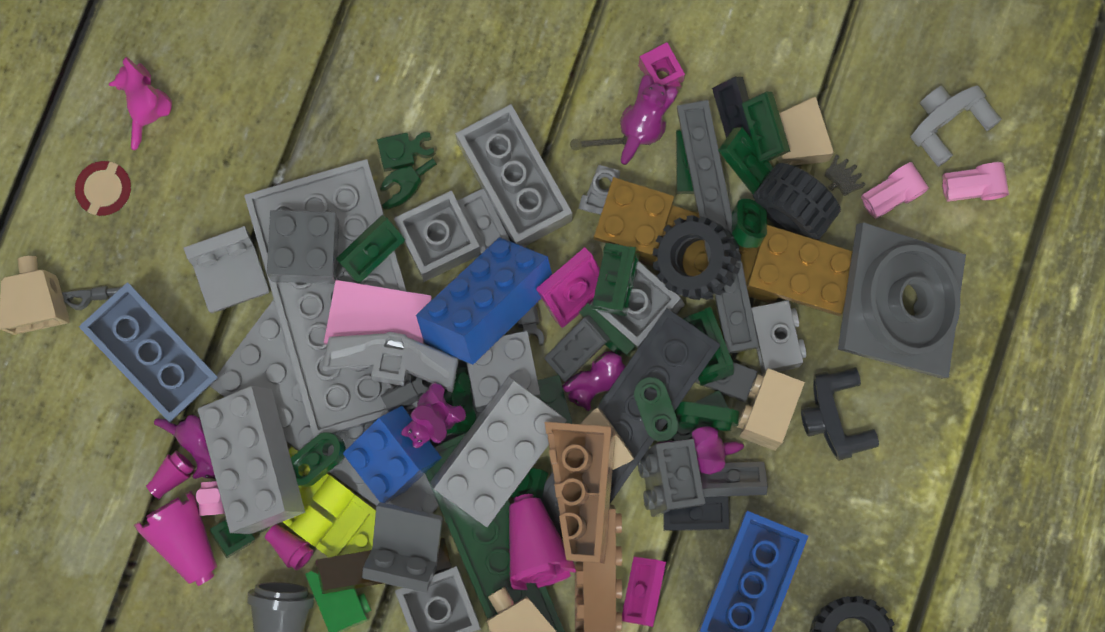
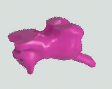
M125 57L123 59L124 66L120 68L115 79L108 85L116 86L118 90H124L126 94L127 109L132 118L131 149L136 150L142 141L143 126L153 123L160 117L168 116L172 108V101L166 93L151 86V75L141 63L136 65L128 57Z

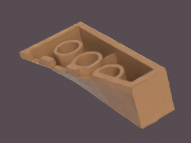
M544 422L549 442L550 461L555 480L554 486L560 512L559 517L566 560L605 564L616 430L608 426Z
M614 505L609 506L605 564L575 561V632L622 631V612H616V599H622V579H616V566H622V547L616 546V533H622V514L616 513Z

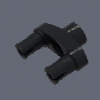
M856 367L830 374L827 371L814 374L813 392L815 406L801 409L802 423L807 436L810 437L823 433L831 452L838 461L852 458L854 453L879 447V440L875 429L846 435L843 432L835 405L834 392L861 385L860 375Z

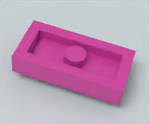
M633 557L622 612L623 622L650 627L654 626L666 562Z

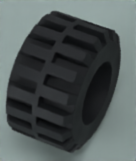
M785 163L776 164L753 194L754 201L766 210L767 218L777 227L818 241L841 212L838 201L826 186L806 171Z
M694 215L687 216V220L682 218L674 220L675 226L673 227L667 225L663 229L666 232L665 236L658 235L656 242L660 243L659 249L653 248L652 255L658 258V261L653 262L654 269L660 272L656 276L661 282L666 284L665 287L668 290L693 300H700V298L709 300L713 299V294H723L725 292L723 289L725 285L732 286L735 281L731 277L733 273L737 275L740 268L736 267V261H741V254L736 252L739 245L736 240L731 238L733 235L729 230L706 217L700 216L698 218ZM705 240L711 250L710 263L701 274L692 277L688 276L683 267L684 253L694 242Z
M847 596L831 601L828 605L819 610L820 613L814 617L812 621L813 627L809 632H835L838 624L849 618L858 619L863 622L869 632H893L892 626L895 624L892 618L889 619L886 613L888 612L885 608L876 605V601L864 599L862 596Z

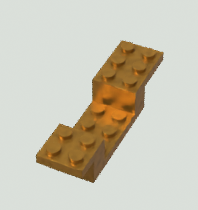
M613 177L595 231L594 240L636 247L640 253L639 262L653 267V262L658 261V258L652 255L653 248L659 249L660 243L656 242L658 235L664 237L666 232L663 229L667 225L675 226L674 220L678 218L687 220V216L690 215L698 217V213L673 206V195ZM767 225V235L761 246L757 248H744L739 245L749 297L771 304L775 303L779 297L830 314L842 315L853 251ZM703 240L691 244L684 253L683 267L688 276L699 275L708 267Z

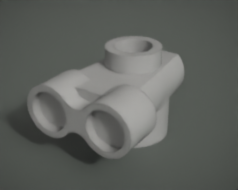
M598 165L587 195H582L578 209L601 215L609 188L606 190L599 187V180L601 178H608L612 182L613 177L619 179L620 171Z

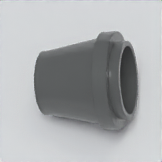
M283 582L256 584L255 589L248 591L247 603L251 605L254 632H303L309 609L314 606V595L308 592L307 587L298 584Z

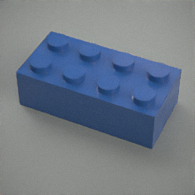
M499 237L416 314L424 343L473 365L541 299L536 288L552 275L548 256Z
M746 511L742 516L697 632H772L808 535Z

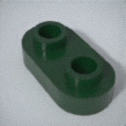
M747 198L738 200L732 211V235L740 246L744 248H757L761 246L767 235L766 210L756 201Z
M645 378L636 385L634 391L639 412L648 435L656 441H667L678 430V420L664 383L657 378ZM649 387L657 391V397L654 400H648L644 396L645 390ZM662 418L668 422V428L665 431L656 429L655 423L658 419Z
M681 401L675 410L676 417L680 418L679 423L685 425L699 426V421L712 423V428L720 431H731L732 426L739 425L740 412L729 408Z
M329 432L320 433L291 457L298 486L309 487L314 485L342 461L346 446L340 436ZM331 445H333L334 451L329 456L328 449ZM306 466H309L310 471L305 476L304 469Z

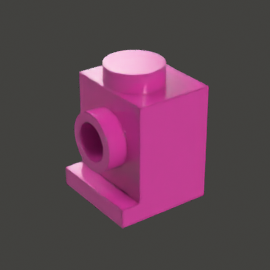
M667 42L639 56L638 66L640 70L643 71L644 75L652 76L654 83L663 85L665 89L670 86L676 87L677 90L681 89L680 83L684 82L685 73ZM660 71H664L668 74V76L663 79H659L657 73Z

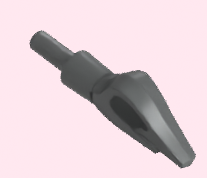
M101 286L87 290L62 292L64 302L75 310H83L91 300H108L109 296H113L122 287L108 288V286ZM74 297L82 298V302L79 305L71 303L69 300H72Z

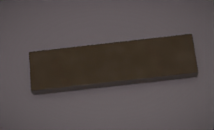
M440 538L435 574L452 568L444 538ZM371 550L317 559L315 564L322 594L384 584L362 578L363 567Z

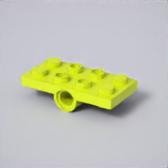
M292 446L289 449L290 458L298 452ZM306 466L304 469L305 476L310 471L309 466ZM328 474L312 486H298L305 513L283 521L284 524L327 557L372 550L376 510Z

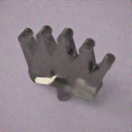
M836 155L824 174L826 178L833 182L828 188L833 191L838 187L843 196L865 186L864 182L855 184L862 177V173L851 176L853 171L856 170L857 165L854 164L852 167L845 169L849 160L845 159L837 165L839 156Z

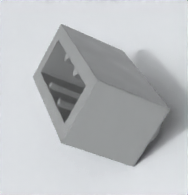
M789 300L751 308L759 344L756 351L762 375L767 368L777 372L799 368L803 363L802 358H806V349L803 339L797 338L795 327H799L798 314L795 308H790Z

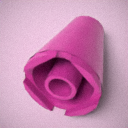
M192 491L185 493L188 498L186 501L181 502L178 497L147 515V524L142 526L140 521L134 524V527L188 584L196 582L197 586H200L215 576L212 571L217 568V564L202 518L199 516V508Z
M524 494L514 499L515 503L509 506L511 587L517 590H528L526 583H536L537 588L568 579L571 577L570 572H576L575 564L573 561L566 560L564 543L542 500L534 498L533 494Z

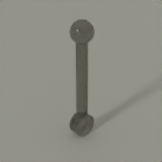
M624 135L623 138L580 141L575 138L571 140L570 147L572 150L577 151L581 147L617 144L625 146L627 137Z

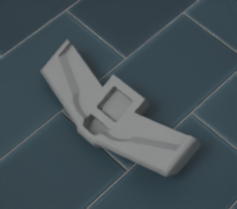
M388 331L384 334L329 337L322 368L323 371H329L330 369L373 367L372 381L404 386L406 374L409 373L430 383H439L447 391L453 393L458 358L408 338L405 334Z

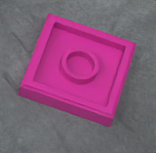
M585 247L536 288L555 322L561 328L578 316L581 309L587 303L590 305L594 299L600 268L593 255Z

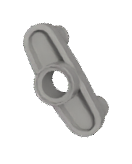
M940 86L920 102V105L929 116L918 126L910 138L917 147L921 146L937 167H940L953 154L936 135L938 129L964 110H970L986 132L997 125L1002 119L985 99L987 95L979 86L968 88L953 97L948 94L943 86Z

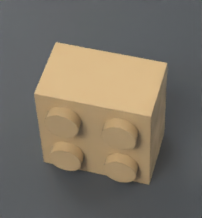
M767 368L763 376L758 374L753 381L748 398L753 399L751 406L746 404L739 418V425L737 427L742 429L739 437L776 451L783 443L805 382Z

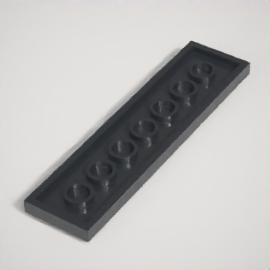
M668 308L665 309L598 406L635 457L631 462L612 470L610 503L654 442V439L648 435L634 397L636 385L645 378L659 379L666 386L675 411L720 347V344ZM649 387L645 390L644 396L648 400H654L657 397V391ZM662 418L658 419L655 423L656 429L661 431L667 421ZM552 472L545 483L541 500L563 541L559 517L560 512L554 486L555 480Z

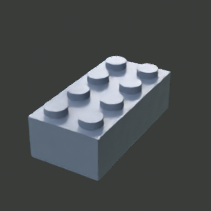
M128 282L79 326L169 422L173 421L218 379L216 374Z

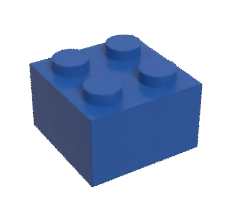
M403 406L379 417L343 452V455L377 500L382 503H387L405 493L442 458L430 441H427L419 448H414L413 441L409 437L402 436L403 428L413 421Z

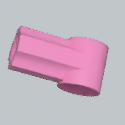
M909 162L893 172L886 181L864 193L861 199L868 213L877 219L903 202L907 204L924 194L929 187L914 164Z
M1002 162L983 164L973 170L944 173L942 176L943 194L947 202L981 197V200H995L1009 195L1004 163Z

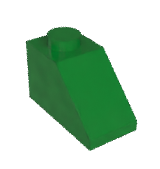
M312 571L305 574L329 632H344L369 621L367 613L372 611L365 593L359 595L356 589L322 594L318 574Z

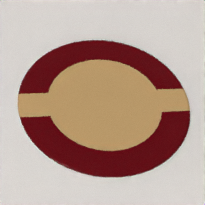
M99 161L88 165L81 171L75 183V196L79 205L88 213L97 216H107L119 211L127 203L131 193V181L126 171L118 164L109 161Z

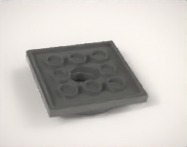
M867 223L857 224L838 350L937 378H949L955 330L960 314V294L966 254ZM907 285H910L915 290L918 298L914 304V316L907 313L902 301L903 291Z

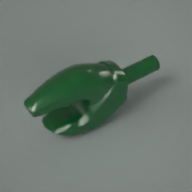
M432 158L416 170L412 166H405L391 172L383 180L380 191H385L393 185H399L400 191L382 204L383 210L400 206L410 200L422 183L420 176L437 165L435 160Z

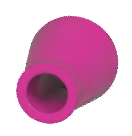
M175 451L172 455L168 454L146 487L151 494L160 499L164 494L189 479L194 466L178 451Z
M278 524L271 527L265 535V540L271 544L288 568L293 567L296 571L300 570L313 555L314 551L310 548L309 542L283 529Z

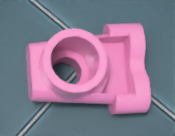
M217 481L201 482V488L196 492V500L199 503V516L225 514Z

